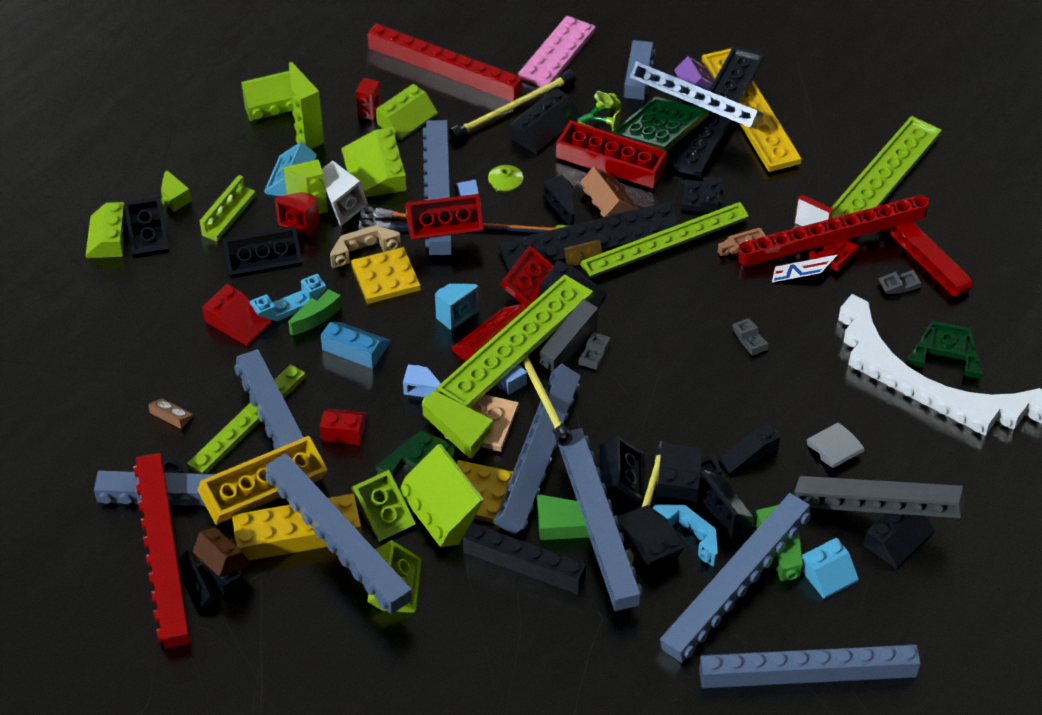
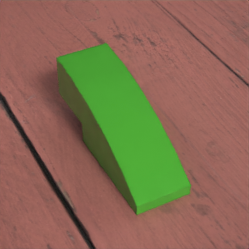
M328 289L318 301L310 298L288 321L290 334L296 335L312 329L336 314L342 308L341 295Z

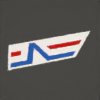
M837 255L775 267L772 282L822 273Z

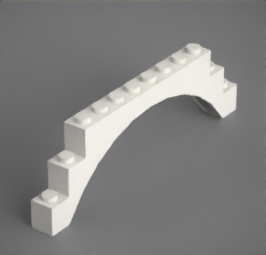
M851 294L841 306L838 320L849 325L845 330L843 342L854 347L848 364L854 369L860 370L870 377L885 383L887 386L904 393L906 396L912 397L985 436L996 421L1014 430L1024 415L1042 424V389L1038 388L1015 394L991 395L967 392L942 385L911 369L891 352L880 338L872 322L867 301Z

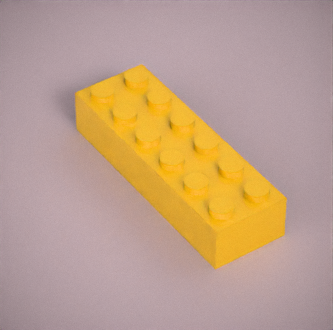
M310 436L201 480L197 491L215 525L231 519L234 514L245 513L281 497L277 488L268 483L265 475L266 465L285 453L313 483L323 479L328 469Z
M354 494L328 498L361 534V525ZM290 505L232 515L236 546L249 561L327 547L326 542L316 536L314 529L310 525H306L299 512L293 511Z

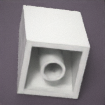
M332 161L322 170L326 191L337 220L342 226L365 208L368 202L360 181Z

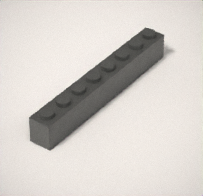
M800 476L795 489L796 497L808 503L810 508L961 518L965 502L963 486Z

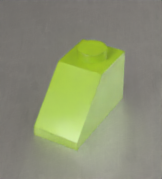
M168 170L165 171L161 187V201L165 207H169L175 212L191 202L189 188Z

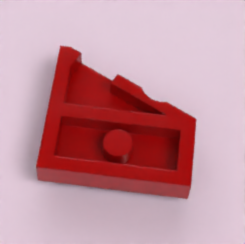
M847 240L839 241L825 246L821 252L815 253L811 251L809 259L837 255L827 267L839 271L859 252V245Z

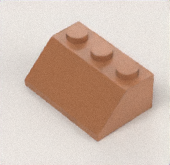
M593 167L580 181L584 187L583 191L591 196L592 203L601 210L600 214L603 217L639 209L616 177Z

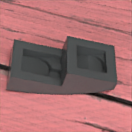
M914 269L900 275L893 272L878 278L886 294L903 293L921 287V282Z
M749 318L732 324L737 337L752 356L768 350V343L759 335L758 327Z
M593 332L587 341L586 349L579 358V365L597 370L609 346L611 337Z

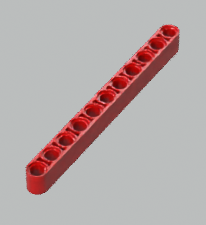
M918 195L748 240L739 245L738 260L740 264L749 266L922 220L928 215L929 199Z

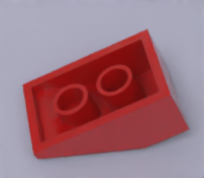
M228 284L202 306L205 322L246 346H249L272 324L271 319L257 315L250 304V300L241 291Z

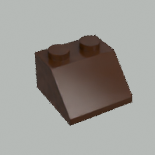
M216 527L199 532L193 553L219 577L251 566V562L243 552Z

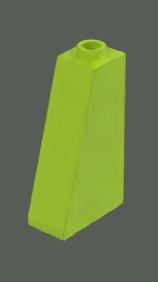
M435 390L429 396H425L422 401L423 416L471 459L493 433L492 419Z

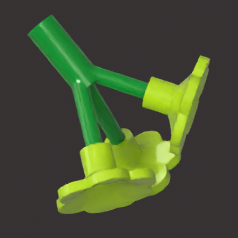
M597 91L594 95V98L598 101L596 107L591 113L579 117L577 120L582 123L592 119L604 121L606 124H611L612 131L619 127L621 121V102L614 93L606 94ZM613 108L616 112L613 118L596 116L606 109Z

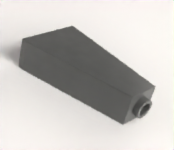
M584 299L576 306L539 350V364L543 368L552 372L584 346L593 332L597 333L598 308Z

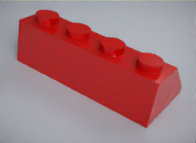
M479 194L404 203L411 239L484 230Z
M524 304L504 307L452 346V351L467 361L526 309Z

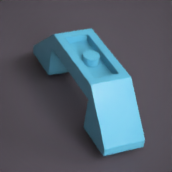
M315 274L301 280L302 291L272 302L266 294L251 300L250 304L258 316L279 321L296 314L310 298L317 300L326 289V285L320 276Z
M655 505L653 507V510L671 526L679 522L683 528L694 533L701 540L698 549L700 558L713 567L716 565L718 554L716 528L686 505Z

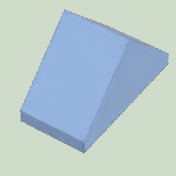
M476 180L454 184L458 196L479 194Z

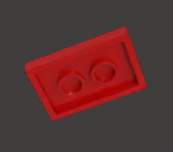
M530 245L499 285L527 308L540 294V284L554 265Z

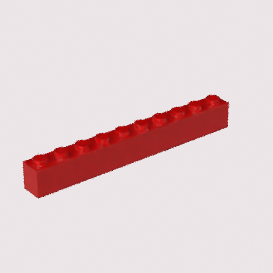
M377 23L368 32L369 49L511 102L517 100L522 93V77Z
M160 453L136 457L137 465L133 466L135 478L139 477L136 489L137 494L141 495L142 500L138 501L140 513L144 512V518H141L142 529L147 532V536H143L145 548H149L150 553L146 554L148 567H152V572L149 573L150 584L154 585L155 591H151L153 604L157 603L158 608L154 610L156 623L160 622V628L157 629L159 642L163 641L165 649L190 644L163 460Z

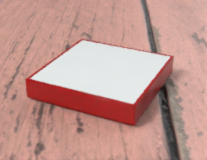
M801 194L797 202L794 223L799 226H805L831 219L833 209Z

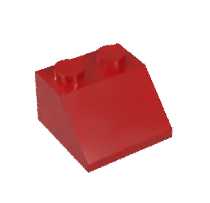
M298 192L275 198L278 225L285 228L296 226L297 233L309 237L320 224L318 200L316 197L304 192Z
M331 408L323 411L320 423L321 441L361 445L367 412Z

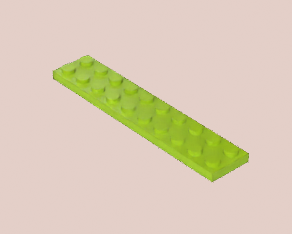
M911 116L831 207L833 209L832 218L882 205L939 138L942 130Z
M564 274L436 388L437 392L470 408L553 334L583 299L589 301L594 297L593 291Z

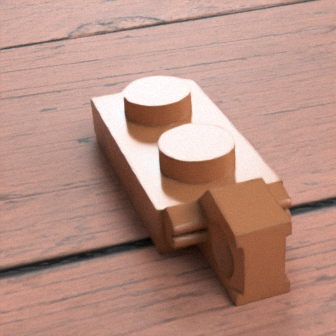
M759 227L728 236L727 240L718 244L717 251L720 256L729 255L730 253L735 254L738 253V247L742 242L766 235Z

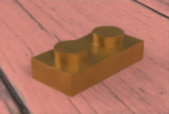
M595 240L564 248L566 264L570 266L580 265L582 260L601 254V242Z

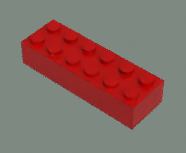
M570 120L556 142V158L590 169L596 167L613 176L650 188L655 187L667 166L668 151L664 152L658 147Z

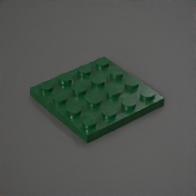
M655 96L612 131V133L658 147L667 152L709 117V112L706 109Z

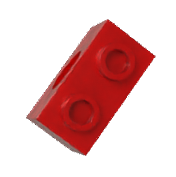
M363 78L356 89L358 117L370 120L375 119L376 109L381 106L379 81Z

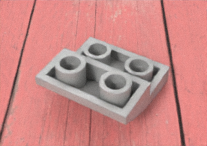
M839 423L807 439V445L820 453L821 460L832 468L865 451L857 438Z

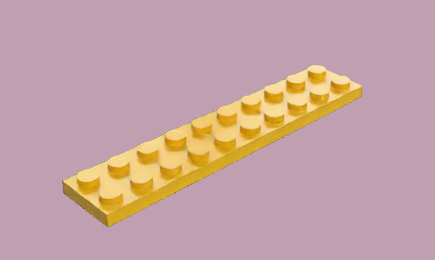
M731 49L702 55V62L714 80ZM752 81L741 104L763 113L757 130L740 123L741 127L768 172L801 164L802 159L758 87Z

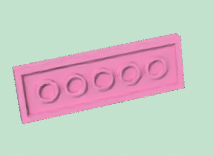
M566 16L521 69L518 76L522 77V80L540 87L552 83L594 34L596 26Z

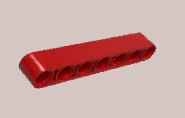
M914 222L886 229L951 295L956 297L972 289L971 278Z

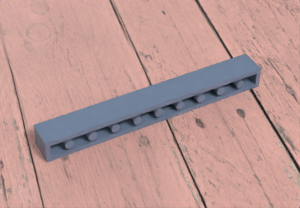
M447 120L426 121V128H423V138L427 139H423V150L427 151H423L424 161H427V163H424V173H427V175H424V185H428V187H424V198L428 197V199L424 200L448 198L450 193ZM451 234L426 237L425 248H429V255H451Z
M560 364L552 371L545 388L561 423L567 419L569 415L567 412L568 408L574 401L572 397L580 385L578 384L580 375L564 364ZM540 401L493 522L512 535L526 528L528 524L527 517L534 508L533 501L540 492L539 485L546 476L545 469L551 463V453L558 444L553 433L554 425L542 401Z
M582 428L571 430L572 442L566 446L559 444L558 446L613 608L617 611L639 606L640 597L643 596L642 588L635 581L636 571L629 564L630 554L623 547V534L617 530L618 520L611 513L613 510L610 499L607 500L606 486L600 481V469L595 467V455L593 451L589 450V438L587 435L584 436Z
M286 453L266 465L265 477L268 483L274 485L279 495L289 501L293 511L299 512L304 523L314 529L316 536L326 542L328 549L332 553L335 552L341 564L344 567L347 566L351 570L353 577L364 584L368 594L375 596L382 609H386L390 614H393L412 601V589Z
M789 493L660 638L662 650L681 663L686 658H690L697 645L707 639L713 627L716 628L720 624L725 613H729L733 609L739 597L742 598L746 594L748 587L759 579L761 572L765 568L770 567L773 558L778 553L781 554L790 539H794L801 526L809 522L811 518L810 505Z
M917 645L701 656L699 673L701 688L917 677L920 659Z

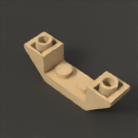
M374 225L342 235L330 253L331 266L335 268L350 263V251L376 243L380 244L384 252L401 247L400 233Z

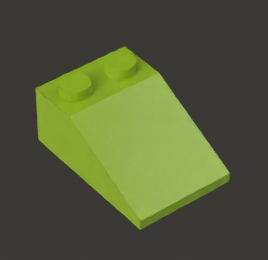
M389 470L351 488L350 492L354 494L361 514L379 542L416 525Z

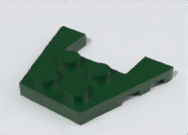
M936 321L931 322L906 361L907 365L923 367L926 353L965 360L964 376L981 379L983 373L982 368L979 366V357L976 355V346L971 328Z
M420 430L377 464L376 472L383 473L389 470L393 477L401 463L415 468L438 444H441L454 460L456 445Z

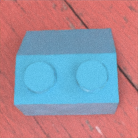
M448 284L440 288L435 293L436 319L452 331L479 312L478 285Z
M837 538L802 555L803 565L801 571L824 599L859 580L849 552Z

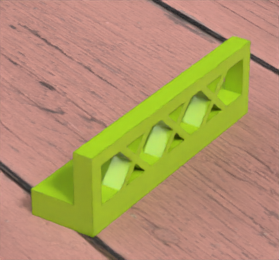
M238 175L200 219L202 236L218 242L255 198L256 191L245 187L243 176Z

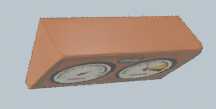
M162 398L148 405L151 414L180 429L193 417V414Z

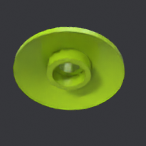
M500 165L489 172L488 182L499 191H512L521 186L523 174L514 166Z

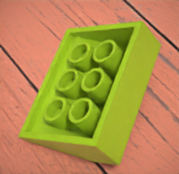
M290 62L291 102L294 107L292 113L295 118L296 142L298 144L302 141L307 147L312 149L324 143L319 91L294 63Z
M392 127L374 130L342 148L347 172L360 181L365 197L406 191V175Z
M438 444L405 477L399 488L403 498L440 547L460 544L484 501L480 493L441 444Z

